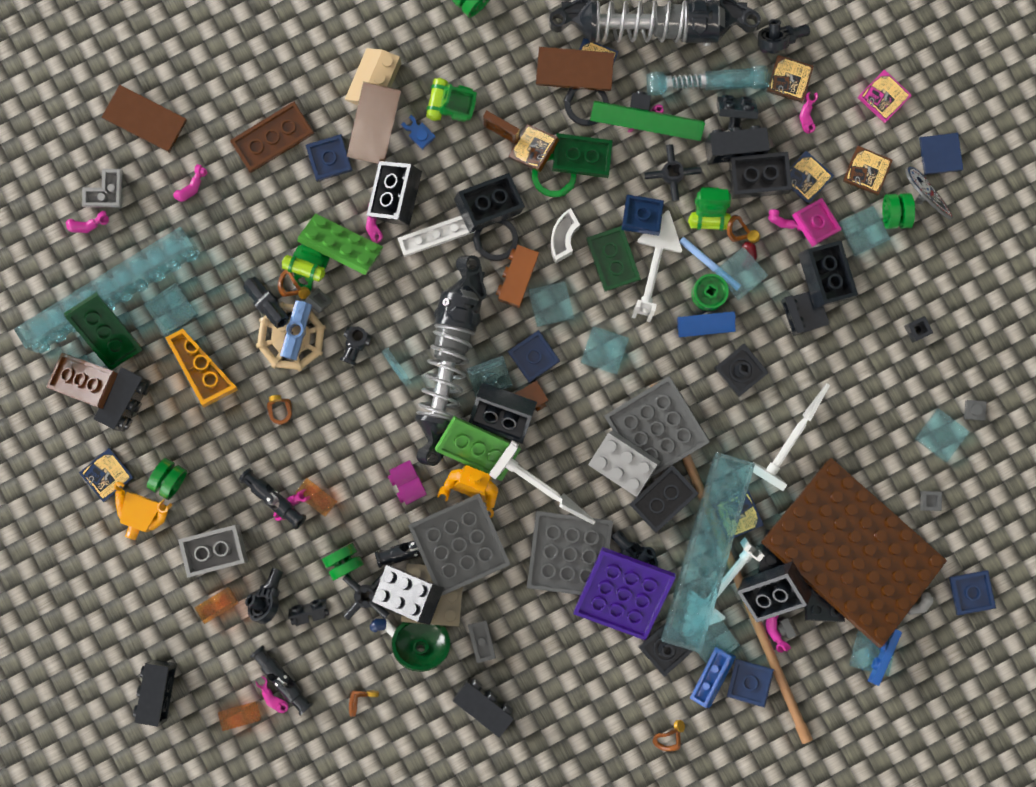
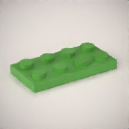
M316 213L297 240V242L364 275L368 273L383 249V246Z
M453 416L435 450L458 462L490 474V471L511 442ZM518 446V449H517L515 455H514L513 458H512V459H514V460H515V458L517 457L518 453H519L520 450H521V448H520L519 446ZM505 468L496 479L502 481L508 469Z

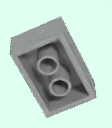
M612 430L607 434L588 465L637 497L642 493L661 462Z
M233 525L178 539L187 578L248 562L240 525Z

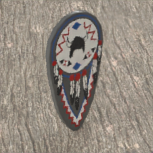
M909 166L906 168L908 180L919 193L916 203L922 204L926 200L939 213L951 220L953 215L926 177L915 167Z

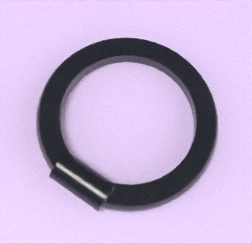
M569 88L564 99L565 111L568 117L576 124L582 126H592L599 123L581 119L573 113L570 104L575 93L580 89ZM595 90L599 93L603 102L609 103L605 91Z
M508 220L498 222L510 230L513 239L510 249L503 254L492 255L487 253L483 249L480 239V233L483 228L474 232V237L472 238L475 250L485 259L502 261L509 258L512 249L516 250L518 233L513 224Z

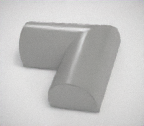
M102 169V188L83 187L82 207L122 208L123 170Z

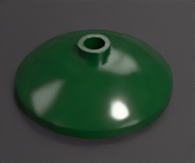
M403 622L395 630L392 637V652L399 664L411 671L426 672L437 668L445 661L450 651L449 634L446 628L441 625ZM423 648L424 651L420 652L418 649Z

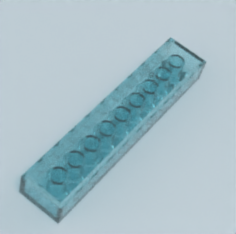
M179 227L19 325L14 330L25 349L43 353L50 349L51 344L62 342L67 338L66 335L71 332H77L64 317V313L92 294L98 292L111 310H114L116 308L115 305L121 301L122 303L127 302L136 292L145 291L149 284L161 281L165 278L164 275L170 271L175 272L179 270L183 263L192 262L201 252L190 234L182 227Z
M718 452L714 453L661 641L698 653L702 652L755 463Z

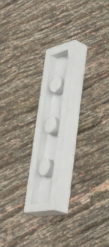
M458 216L399 237L398 241L403 255L406 257L471 233H469L462 216Z

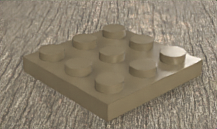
M407 563L406 572L432 582L425 565ZM463 587L440 597L430 625L460 626ZM403 615L401 616V622L424 624Z

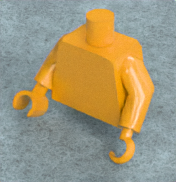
M465 465L462 469L452 470L444 486L440 487L437 497L439 498L441 494L446 495L445 501H447L451 492L450 489L470 497L480 493L483 502L486 503L487 510L491 513L490 518L494 516L492 508L495 507L498 495V487L492 482V477L488 473Z
M122 482L114 484V489L116 490V509L120 523L129 526L125 537L136 540L139 531L150 532V530H155L165 522L172 503L165 506V499L159 503L132 492H126L125 494V491L117 486L124 487L125 485Z

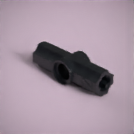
M254 276L244 282L243 288L254 300L253 303L257 309L266 315L277 329L284 327L290 317L278 304V299L263 286L257 277Z

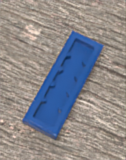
M895 629L883 647L879 648L881 651L878 658L875 657L872 662L871 668L873 670L868 682L880 686L901 637V631Z

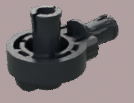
M771 19L769 27L760 30L758 33L759 49L763 53L776 54L788 48L789 44L795 43L796 39L809 36V26L803 24L798 27H791L790 25L780 27V20Z
M621 530L613 534L611 539L621 548V554L658 567L656 552L653 548H645L637 542H630Z
M272 568L266 584L261 585L259 591L254 595H248L245 604L248 606V616L251 620L260 624H266L274 618L279 607L278 596L280 591L277 587L284 572Z

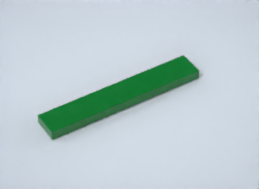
M594 101L590 121L701 141L705 121L599 101Z

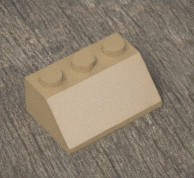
M366 48L345 100L358 105L363 81L391 88L401 66L400 56L382 49Z

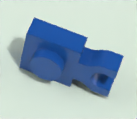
M411 115L409 119L413 122L412 125L407 126L403 122L401 126L406 131L411 132L409 138L423 150L436 137L423 123L418 126L416 119Z

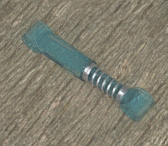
M760 65L750 69L704 71V74L700 73L699 76L689 74V76L684 75L682 77L681 75L678 77L674 75L672 77L671 75L666 76L663 72H652L646 75L647 94L657 96L663 95L667 90L670 91L673 88H677V90L682 88L683 90L684 88L689 89V87H692V89L694 87L698 89L701 87L705 90L764 89L769 87L768 66Z

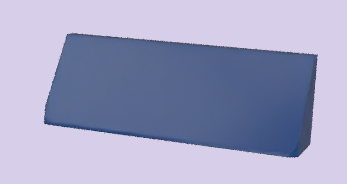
M735 311L678 317V336L680 338L736 332Z
M715 647L690 699L705 708H710L736 656Z

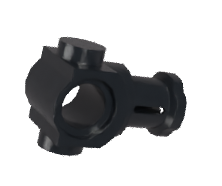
M347 326L344 332V337L347 338L345 342L347 348L343 357H340V360L356 366L357 363L355 361L359 351H363L366 345H370L373 336L365 332L361 327ZM358 331L362 332L363 338L360 341H355L353 338L354 334Z

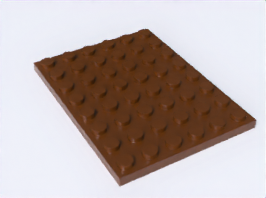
M832 458L826 461L761 541L783 563L786 564L793 561L805 582L878 648L883 647L947 562L943 556Z

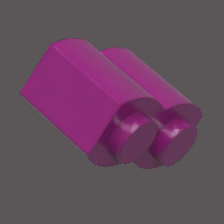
M410 460L389 470L391 475L388 478L392 486H397L399 492L396 494L401 503L405 502L406 505H409L428 495Z

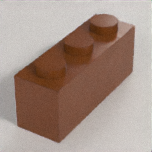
M517 245L516 250L512 249L509 260H512L510 267H505L502 276L505 278L503 285L499 284L496 295L499 296L498 301L520 309L539 252Z

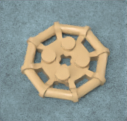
M279 303L286 314L293 311L294 304ZM312 310L309 320L315 327L309 329L306 326V335L302 340L298 358L295 362L282 361L283 357L280 356L287 333L286 327L291 317L284 327L278 329L270 322L267 316L260 318L256 348L260 349L271 363L272 368L294 369L299 372L315 358L323 354L322 346L326 326L320 322ZM268 326L272 329L271 340L266 341ZM300 326L292 328L294 335H298L301 331ZM316 333L315 347L310 345L311 334ZM273 345L279 352L276 357L269 350V346ZM309 349L312 351L306 357L300 360L299 355L304 350Z

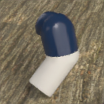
M386 618L375 619L370 624L372 632L376 633L377 631L385 630L391 637H393L397 629Z

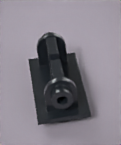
M316 599L305 605H295L289 609L288 619H290L292 625L299 626L309 623L308 616L310 615L313 621L327 618L330 615L329 609L326 608L327 600Z

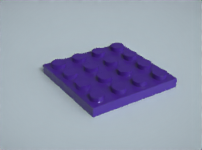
M602 547L573 614L646 640L676 578V574Z

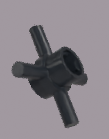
M673 144L666 145L668 163L660 171L644 172V179L662 178L666 183L670 184L672 202L680 201L678 183L684 176L701 174L702 170L701 167L683 168L680 162L675 161ZM673 168V172H678V176H669V169Z
M348 573L343 577V580L355 591V603L343 615L347 620H350L361 607H372L384 619L390 614L383 606L372 602L383 573L372 585L365 584L360 586ZM369 591L371 593L369 595L370 601H364L360 594Z

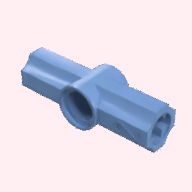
M295 301L290 322L286 327L287 333L281 350V357L297 361L302 340L306 335V326L312 304ZM294 326L301 327V331L298 335L292 334V328Z

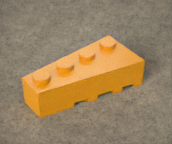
M184 329L165 337L203 408L238 390Z

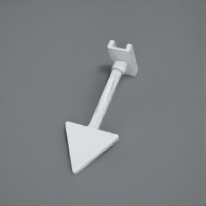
M669 210L662 215L659 236L643 234L637 241L640 244L655 247L644 296L641 297V300L637 301L632 318H636L637 314L648 316L647 322L651 321L657 304L652 303L653 299L651 297L662 251L682 252Z
M826 383L802 416L804 418L797 424L774 461L770 462L767 468L753 462L749 468L750 471L784 491L787 484L776 474L780 470L779 467L806 427L807 421H811L830 387L828 383Z
M512 440L489 475L496 479L505 468L511 472L514 471L546 495L559 501L560 508L594 525L596 521L566 494L563 493L561 496L557 491L512 459L519 446L518 443Z
M744 537L740 542L744 549L739 555L740 558L706 599L700 597L692 589H688L682 626L683 635L726 618L712 604L746 563H749L752 558L760 562L764 557L761 549L758 546L754 547L751 545L748 538Z

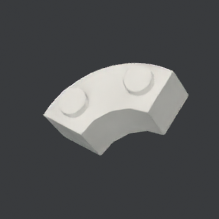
M571 208L561 215L552 231L551 253L555 264L572 255L571 238L580 228V224Z

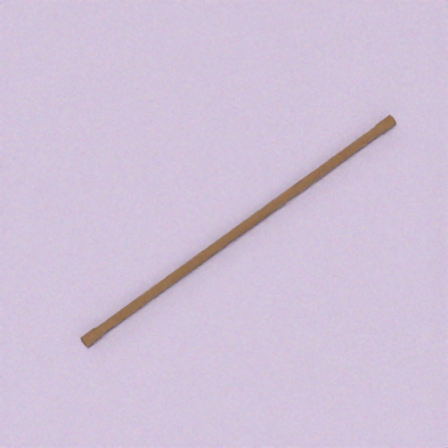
M689 454L682 461L694 489L699 493L697 495L730 570L736 560L692 457ZM740 571L733 578L737 590L743 580ZM743 602L769 665L772 669H775V679L795 723L802 744L811 742L813 740L811 733L803 720L762 621L756 623Z

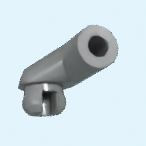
M924 592L921 595L922 600L919 604L913 605L908 612L909 615L927 612L934 601L929 592Z

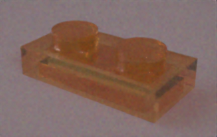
M308 478L305 479L295 492L297 495V492L305 489L306 491H304L303 496H310V499L305 502L324 517L329 514L338 502Z
M227 587L194 608L203 623L206 624L236 606L239 602L230 587Z
M257 701L218 712L222 731L261 721Z

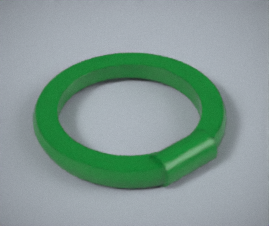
M551 154L547 161L553 160L554 154ZM532 170V181L535 188L548 197L565 196L574 188L577 174H571L569 183L562 189L551 191L540 184L538 171Z

